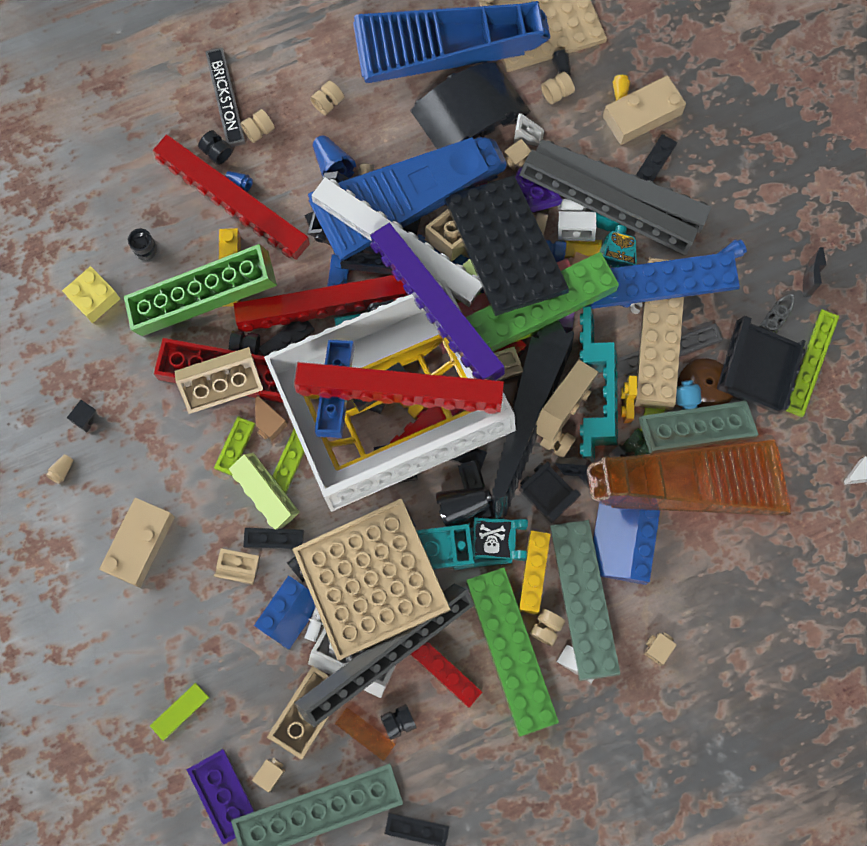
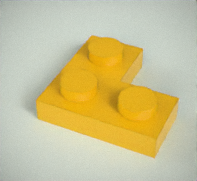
M629 376L620 390V398L623 399L620 416L624 417V423H632L634 420L637 376Z

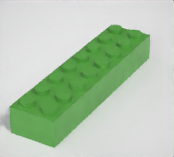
M258 244L125 295L124 301L131 331L140 336H145L275 287L277 283L269 251Z
M599 252L561 271L569 287L568 294L495 316L491 306H488L467 316L466 319L494 352L616 292L619 283L602 253Z
M503 567L466 580V585L474 603V608L518 736L520 737L559 723L505 568Z

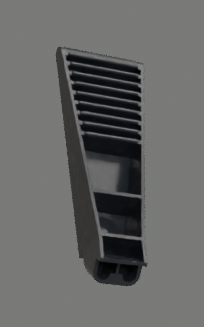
M560 321L544 326L543 330L539 329L536 338L531 336L513 409L516 431L506 435L503 451L501 452V460L499 461V469L497 470V478L495 479V487L492 489L494 519H504L508 514V508L511 506L512 498L515 497V491L518 489V483L522 479V473L525 471L526 463L529 461V455L532 453L533 445L536 444L538 435L537 420L543 407L554 394L572 351L574 331L566 333Z

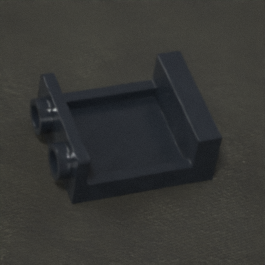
M547 461L545 464L540 463L534 469L536 472L531 477L526 476L520 482L522 486L519 491L552 524L580 497L581 493L577 489L573 490L551 468V463Z

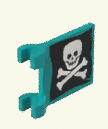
M474 518L473 557L526 561L527 551H515L516 529L527 530L528 520Z

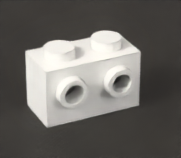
M559 211L558 240L595 241L596 212Z

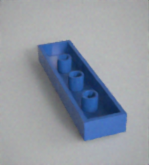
M328 340L325 365L352 367L355 348L353 341ZM320 396L315 425L317 437L342 438L347 400L340 397L331 396L330 398H323Z

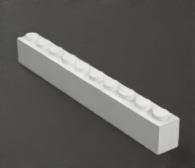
M326 177L322 180L312 194V201L370 241H372L370 234L390 222L437 282L445 280L453 297L470 307L482 290L478 276L474 274L471 276L465 272L466 269L460 264L455 265L448 256L443 253H437L430 244L419 241L414 233H407L395 221L392 223L381 211L376 212L369 203L364 200H358L355 198L354 193L340 188V185L335 180H328Z

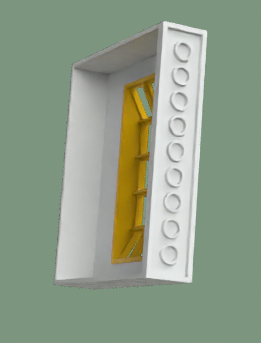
M443 280L441 282H438V284L442 287V289L446 292V294L450 297V299L460 310L446 281ZM412 294L400 297L387 305H381L373 311L362 313L359 317L346 320L338 326L327 328L317 335L308 336L303 341L292 343L286 348L273 351L264 357L331 512L516 431L514 412L503 393L501 413L489 414L485 411L476 410L474 412L464 411L452 416L450 410L441 407L447 418L446 420L368 454L364 451L350 417L381 404V401H376L360 412L356 407L346 410L344 421L351 437L329 441L327 437L316 436L317 413L311 399H318L320 396L312 394L310 396H303L296 393L294 382L298 362L325 365L328 340L353 341L355 348L352 367L387 370L398 362L404 366L418 360L425 374L442 375L455 366L460 377L474 379L472 370L469 367H464L460 361L461 356L450 349L448 345L450 342L446 337L443 339L439 335L438 327L435 323L431 324L425 315L426 312L423 308L420 310L417 307ZM443 343L451 359L431 373L424 360V356ZM355 444L361 457L340 466L332 448Z

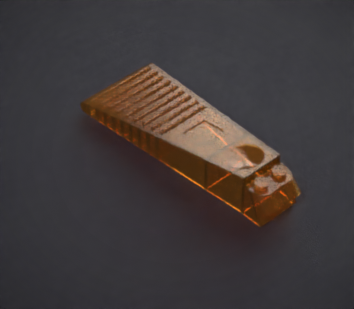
M775 440L628 457H603L602 461L590 464L587 469L591 497L598 503L611 506V508L777 516L791 514L789 496Z

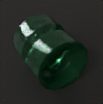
M639 428L622 445L629 453H634V458L641 464L651 455L643 431Z

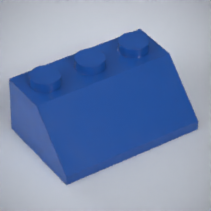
M288 575L254 626L290 650L309 622V618H312L316 607L309 589Z

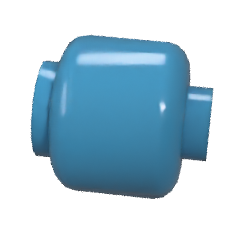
M692 380L682 381V385L677 386V404L682 406V409L697 408V405L702 401L700 386L693 384Z

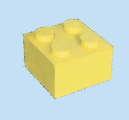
M91 266L62 290L67 298L91 323H94L120 300V297Z

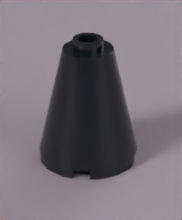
M484 487L440 491L436 493L437 504L441 503V510L439 512L445 526L449 527L460 525L489 507L492 495L490 490H486Z

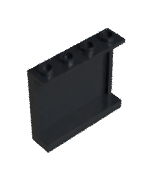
M743 316L736 321L716 389L777 414L786 411L791 403L790 396L796 385L794 381L800 371L799 364L805 353L804 346L806 341L802 340L797 343L751 324L752 318Z

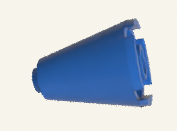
M318 136L313 142V149L322 178L324 173L338 171L350 179L354 174V167L356 168L357 166L354 159L327 136Z

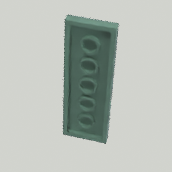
M747 401L645 415L639 418L650 454L753 439L759 435Z

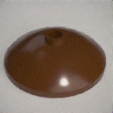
M709 358L694 360L687 364L679 375L677 386L682 385V381L692 380L693 384L700 386L702 401L697 405V408L728 404L733 398L732 395L716 389L723 368V364L719 361ZM706 380H711L712 384H707Z

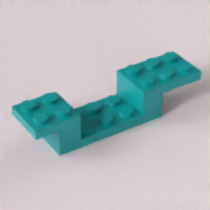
M583 307V314H580V325H582L583 331L580 332V343H582L583 349L580 350V361L592 367L598 373L603 372L605 384H607V386H603V395L607 405L603 406L605 417L583 418V424H580V436H582L583 443H580V455H582V458L589 459L592 465H595V446L618 445V363L614 342L595 343V319L591 307Z
M469 524L416 530L433 570L453 567V570L512 564V559L474 558V528H469Z

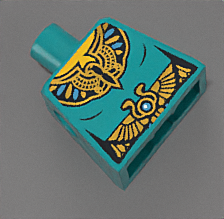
M617 225L615 231H611L604 238L600 252L609 267L617 268L637 265L636 239L626 235V226Z

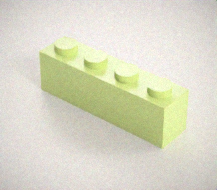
M254 453L244 454L229 468L234 480L240 483L244 488L245 494L254 501L256 508L264 514L268 524L275 530L285 527L300 513Z

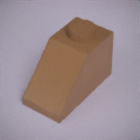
M257 396L255 398L256 426L259 430L257 433L264 440L268 438L273 442L288 425L260 397Z

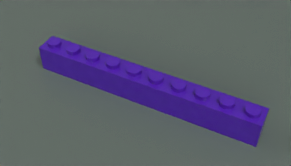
M390 222L370 234L372 240L370 245L374 252L381 254L384 265L392 268V274L395 279L402 281L406 293L413 295L417 307L420 310L423 308L428 321L431 324L435 323L438 327L439 335L443 339L446 337L450 342L448 343L450 349L461 356L460 361L464 367H469L472 370L473 378L495 381L505 374L504 365Z

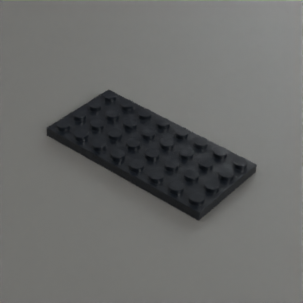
M514 175L463 190L445 198V204L495 316L569 293V287Z

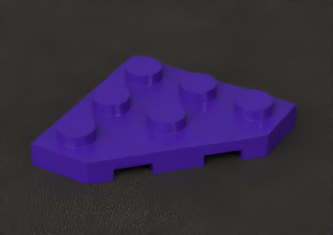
M522 167L519 168L516 180L532 212L561 205L562 198L557 193L520 176Z

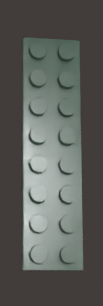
M589 520L550 525L579 681L620 675V668Z
M387 764L233 819L231 823L238 846H290L403 804L391 764Z

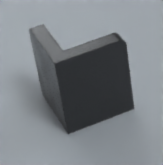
M80 400L67 416V419L87 433L91 428L88 422L96 413V410L83 400Z

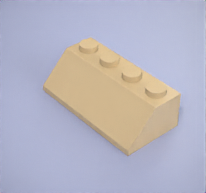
M249 347L175 371L176 383L189 414L263 390Z

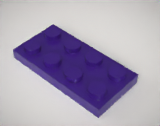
M222 749L186 770L222 845H225L236 838L231 820L253 813L255 810L225 749Z

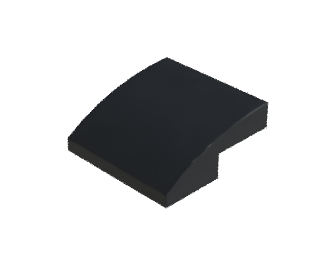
M824 247L817 250L806 266L803 277V297H811L822 284L820 272L826 266Z

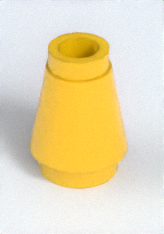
M627 75L615 76L612 83L617 101L628 95L630 80Z

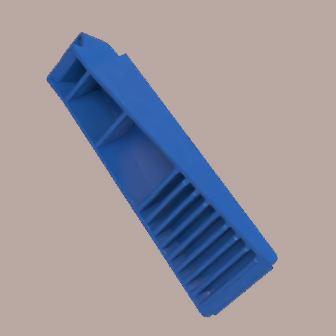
M538 1L508 5L357 14L354 16L353 22L361 73L365 83L525 55V51L536 49L551 38L546 14L540 9Z
M484 137L474 140L469 138L339 182L338 184L343 190H349L354 193L355 198L358 200H364L369 203L376 212L381 211L392 223L395 221L402 227H405L444 206V200L448 196L497 179L498 174L505 170L507 162L495 140ZM314 191L308 194V201L334 253L339 257L340 261L371 246L370 243L372 241L312 201Z

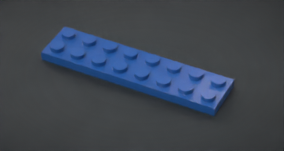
M734 252L610 268L619 283L617 291L586 307L595 309L738 290L740 285Z

